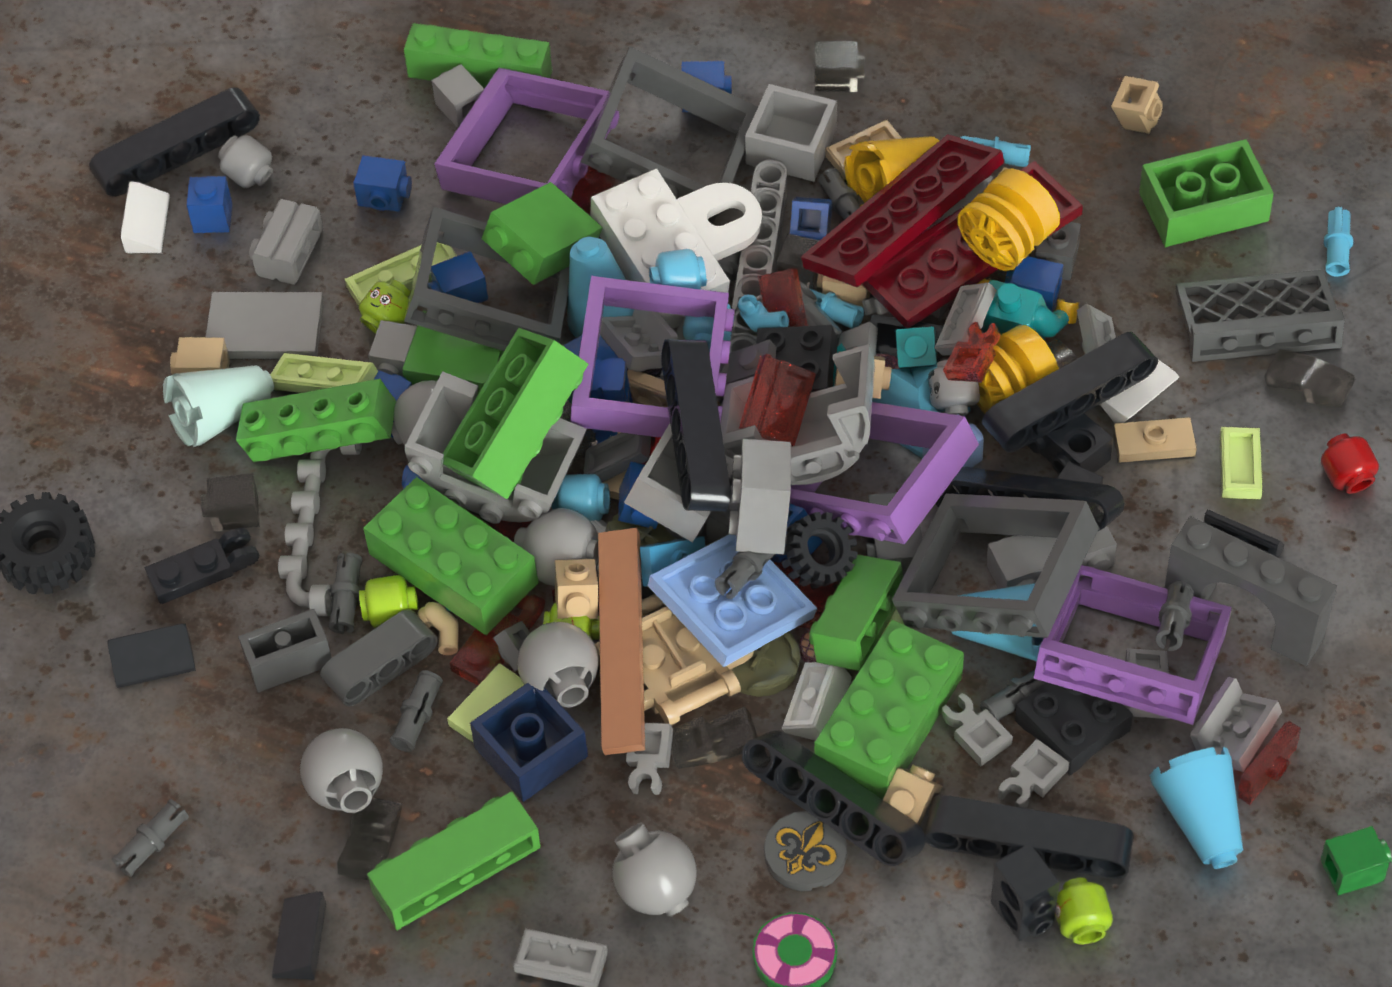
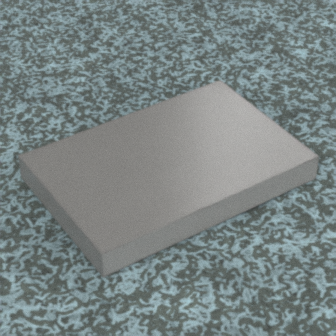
M212 292L206 338H224L229 359H280L284 353L317 357L324 302L322 292Z

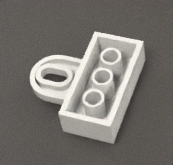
M656 168L592 196L590 216L603 227L600 238L606 242L627 280L650 283L649 267H655V261L659 253L691 249L697 257L702 256L705 264L707 283L706 286L701 287V290L728 293L730 280L717 261L747 248L755 241L760 232L762 211L758 200L751 192L732 183L711 184L676 199ZM731 208L738 209L744 214L741 218L723 226H715L708 221L710 217ZM658 312L672 329L678 327L682 317H685L684 315Z

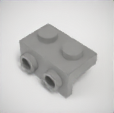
M634 309L632 316L602 317L601 337L619 358H623L629 370L642 372L646 369L662 368L661 352L665 339L677 340V333L658 312Z
M1227 677L1221 688L1214 694L1211 703L1200 720L1194 724L1190 737L1196 750L1214 747L1218 755L1221 754L1222 747H1226L1232 757L1233 770L1244 772L1281 715L1282 710L1277 700L1245 694L1242 692L1236 678Z

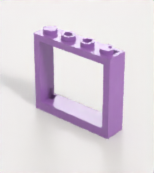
M498 68L434 163L441 189L508 204L552 182L565 195L571 198L574 187L580 178H583L587 173L588 165L580 161L608 91ZM513 103L588 119L548 183L472 167ZM617 109L610 124V127L608 129V132L606 134V137L611 131V129H614L618 123L619 111H617Z
M591 276L579 357L587 362L588 366L583 373L581 384L573 392L571 422L589 429L662 437L670 424L668 407L590 398L604 305L692 317L714 318L709 356L716 396L724 397L727 373H719L720 363L728 364L731 341L723 340L724 331L732 332L735 309L727 308L729 293ZM718 406L720 424L723 406Z
M872 402L869 439L929 448V451L889 504L884 506L814 493L822 482L791 485L789 504L804 508L808 515L814 512H820L821 514L825 512L833 513L832 520L837 517L844 520L840 526L842 529L850 526L853 532L849 533V535H859L875 538L879 541L885 540L905 544L978 447L979 443L965 416Z
M1081 565L1048 638H1043L1034 679L1193 725L1225 638L1232 607L1193 596L1190 604L1192 617L1189 626L1184 629V634L1206 640L1208 644L1195 679L1192 681L1062 643L1079 604L1160 627L1159 611L1167 599L1168 589ZM1081 575H1085V576H1088V577H1092V578H1093V579H1091V578H1087V577H1084V576H1083L1082 580H1081V581L1079 580Z

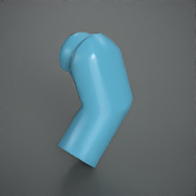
M744 295L738 301L737 306L742 319L754 332H757V329L779 328L788 327L789 325L788 315L785 311L768 312L754 295Z

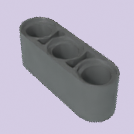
M403 610L327 661L321 670L320 677L345 706H354L430 655L437 645L438 638L413 610Z

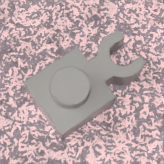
M962 693L958 696V705L963 709L960 713L953 712L947 705L942 707L944 722L951 727L958 728L955 730L954 739L980 767L1012 745L1013 736L987 709L977 715L973 711V702L967 695Z
M645 723V750L627 752V764L637 767L629 777V787L633 794H638L639 784L644 779L652 780L651 790L654 795L660 794L662 781L657 773V767L669 768L673 736L671 724Z
M1036 739L1011 765L1010 774L1014 777L1008 778L1000 784L998 798L1003 800L1011 792L1018 793L1020 797L1016 800L1015 807L1027 808L1032 791L1043 798L1068 771L1069 762Z

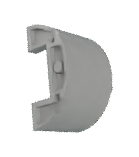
M870 344L833 354V361L845 382L844 384L784 401H775L762 375L726 384L720 424L725 455L732 459L734 454L741 455L743 439L791 442V485L822 482L849 469L859 459L860 452L865 444H868L870 437L875 360Z
M442 371L405 444V454L410 470L416 473L425 483L462 508L478 513L484 520L490 523H499L501 520L528 522L539 518L543 513H548L587 428L559 418L551 426L543 439L540 452L531 459L523 472L521 483H517L515 490L511 492L508 499H505L472 484L443 465L444 454L442 453L476 399L478 385Z

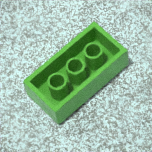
M518 328L443 451V465L472 484L508 499L511 492L515 490L517 483H521L522 474L531 459L540 452L543 439L549 429L561 417L563 406L570 394L581 384L583 373L588 363L555 340Z
M418 477L410 482L363 528L369 555L398 575L403 576L405 580L484 635H487L539 583L535 557Z
M891 620L814 743L815 754L883 800L897 768H908L941 714L942 707L947 704L963 677L964 652L895 620Z

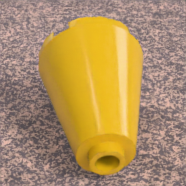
M930 136L861 141L851 145L849 148L852 149L851 155L846 156L844 161L848 187L855 190L857 195L859 194L861 199L867 202L938 143L939 140Z

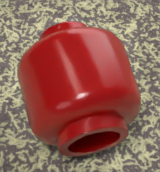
M1344 433L1328 441V448L1321 456V465L1335 489L1340 491L1346 490L1348 494H1354L1365 490L1375 482L1374 476L1379 470V463L1366 439L1360 436L1349 437L1347 433Z

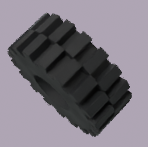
M42 492L41 499H35L34 494L25 496L27 502L23 504L15 500L10 504L12 508L10 513L4 509L0 513V570L8 583L12 581L14 588L20 591L26 586L29 594H37L38 588H43L44 594H52V587L60 585L61 591L69 588L67 581L71 578L77 583L83 578L80 569L82 568L87 571L92 565L90 557H95L96 551L93 534L83 509L80 510L78 503L73 499L68 503L66 496L59 493L56 499H52L50 492ZM55 538L59 540L57 545L47 552L33 553L29 551L31 546L41 539Z

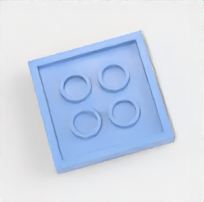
M727 535L650 575L647 585L723 667L813 619L817 607L771 560L763 566L762 574L757 579L749 581L734 598H726L727 593L732 588L722 596L715 587V580L729 568L734 561L733 557L739 552L736 551V535Z

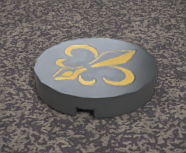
M807 811L793 812L779 819L769 829L764 842L765 862L772 877L786 888L801 892L812 891V888L822 885L824 888L832 884L843 872L847 860L846 838Z

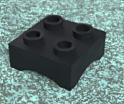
M832 325L757 329L756 344L770 340L777 347L774 377L771 380L765 381L776 402L833 387V354L837 353L838 341Z
M1047 682L1017 704L1015 722L1024 731L1030 733L1069 762V769L1066 773L1070 776L1104 746L1130 732L1133 714L1123 704Z

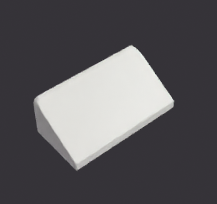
M129 182L121 230V240L125 253L162 252L170 200L169 193L138 182Z
M1158 360L1157 367L1146 379L1100 405L1114 423H1124L1175 382L1179 376L1174 370Z
M806 662L782 730L788 734L816 741L849 688L851 675L842 667L817 662Z

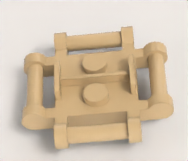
M656 594L642 600L644 711L652 708L655 714L659 713L666 724L673 725L680 721V716L725 694L730 697L741 692L739 681L730 669L748 661L754 651L723 667ZM599 641V642H597V643L594 644L595 647H596L597 653H598V659H599V664H598V665H600V641Z

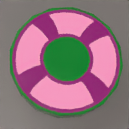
M788 912L775 916L761 926L754 939L753 963L757 975L768 987H821L829 981L834 972L837 961V944L833 933L822 920L807 913Z

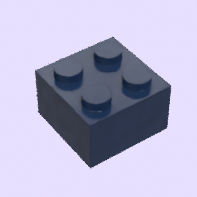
M526 683L470 722L474 748L522 802L588 757L585 731L545 687L542 691Z

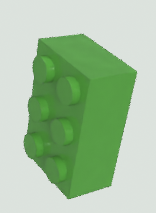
M1247 139L1144 164L1142 166L1139 194L1165 247L1268 222L1274 195Z

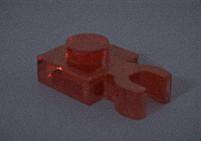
M973 322L967 331L969 336L968 342L957 341L943 368L948 380L982 383L996 356L993 346L1000 340V333L996 324L991 323L988 330L982 333L978 322Z

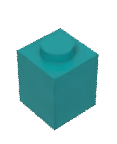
M935 327L896 329L898 368L936 365L938 362V352L935 349L937 343Z

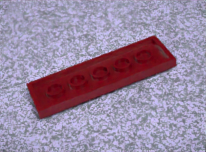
M947 134L901 172L893 181L883 187L801 256L804 269L854 287H859L1005 163L1002 150Z
M1033 161L1020 170L1036 179L1049 192L1057 205L1060 214V224L1050 235L1082 215L1083 205L1037 162ZM964 207L919 235L897 253L892 260L871 275L866 282L862 283L906 329L956 298L961 286L977 284L998 270L983 261L962 237L958 226V214Z

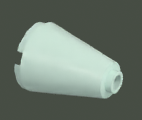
M257 365L175 373L166 377L163 383L165 403L172 401L175 411L174 414L169 415L170 421L183 443L187 446L193 445V447L204 444L239 421L244 403L270 399L271 392L274 390L273 380L268 371H263Z

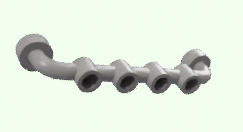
M362 443L340 447L341 453L343 455H359ZM332 449L311 452L310 459H300L298 462L299 482H305L304 491H293L291 509L293 514H299L297 523H287L285 527V543L287 546H293L291 555H281L278 563L279 576L281 579H286V593L290 600L298 606L306 607L310 610L315 609L317 616H330L333 600L329 595L331 586L312 585L310 592H305L301 588L302 579H305L307 576V553L309 546H312L314 540L313 522L314 516L318 514L320 508L321 482L325 481L326 477L325 459L327 453Z

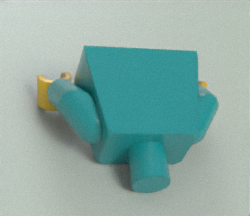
M990 278L983 279L977 283H990L997 290L984 319L983 327L979 331L978 335L996 340L1001 334L1020 324L1029 326L1045 340L1046 337L1055 336L1068 323H1076L1077 310L1080 304L1078 302L1071 303L1065 302L1064 299H1057L1056 310L1051 312L1047 308L1043 296L1038 292L1018 287L1013 283H1004Z

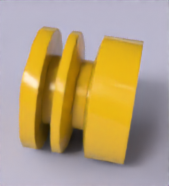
M1013 168L1003 170L988 184L983 193L978 194L958 214V226L962 237L969 247L983 261L1003 271L1014 270L1034 250V246H1039L1060 224V214L1057 205L1049 192L1036 179L1023 171Z
M1020 324L1001 334L995 340V344L985 343L978 350H973L963 357V359L967 360V365L976 368L980 401L977 405L984 414L995 404L1059 369L1053 353L1042 337L1029 326Z

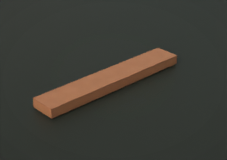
M637 528L598 533L602 751L605 755L645 750L640 533Z

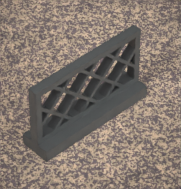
M1324 269L1176 283L1175 292L1190 341L1189 354L1192 362L1342 348L1345 318L1342 310H1337ZM1317 283L1318 289L1313 294L1299 288L1305 284ZM1264 288H1276L1282 292L1275 298L1262 290ZM1238 291L1244 294V296L1237 301L1225 294ZM1202 295L1208 299L1201 305L1188 299L1187 296ZM1289 296H1293L1304 303L1299 308H1296L1284 301ZM1254 299L1267 305V307L1260 312L1247 305ZM1218 303L1230 310L1223 316L1210 308ZM1313 306L1323 311L1307 313ZM1275 310L1286 314L1281 316L1270 317V315ZM1238 314H1241V315H1243V316L1249 318V319L1232 320V319H1234ZM1201 317L1211 321L1195 324Z

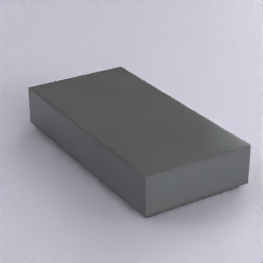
M619 433L586 449L584 474H596L604 482L627 471L630 461L640 464L648 461L651 450V436Z

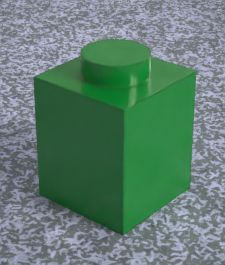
M1373 826L1325 840L1320 861L1337 896L1383 882L1392 857L1384 839L1379 840Z

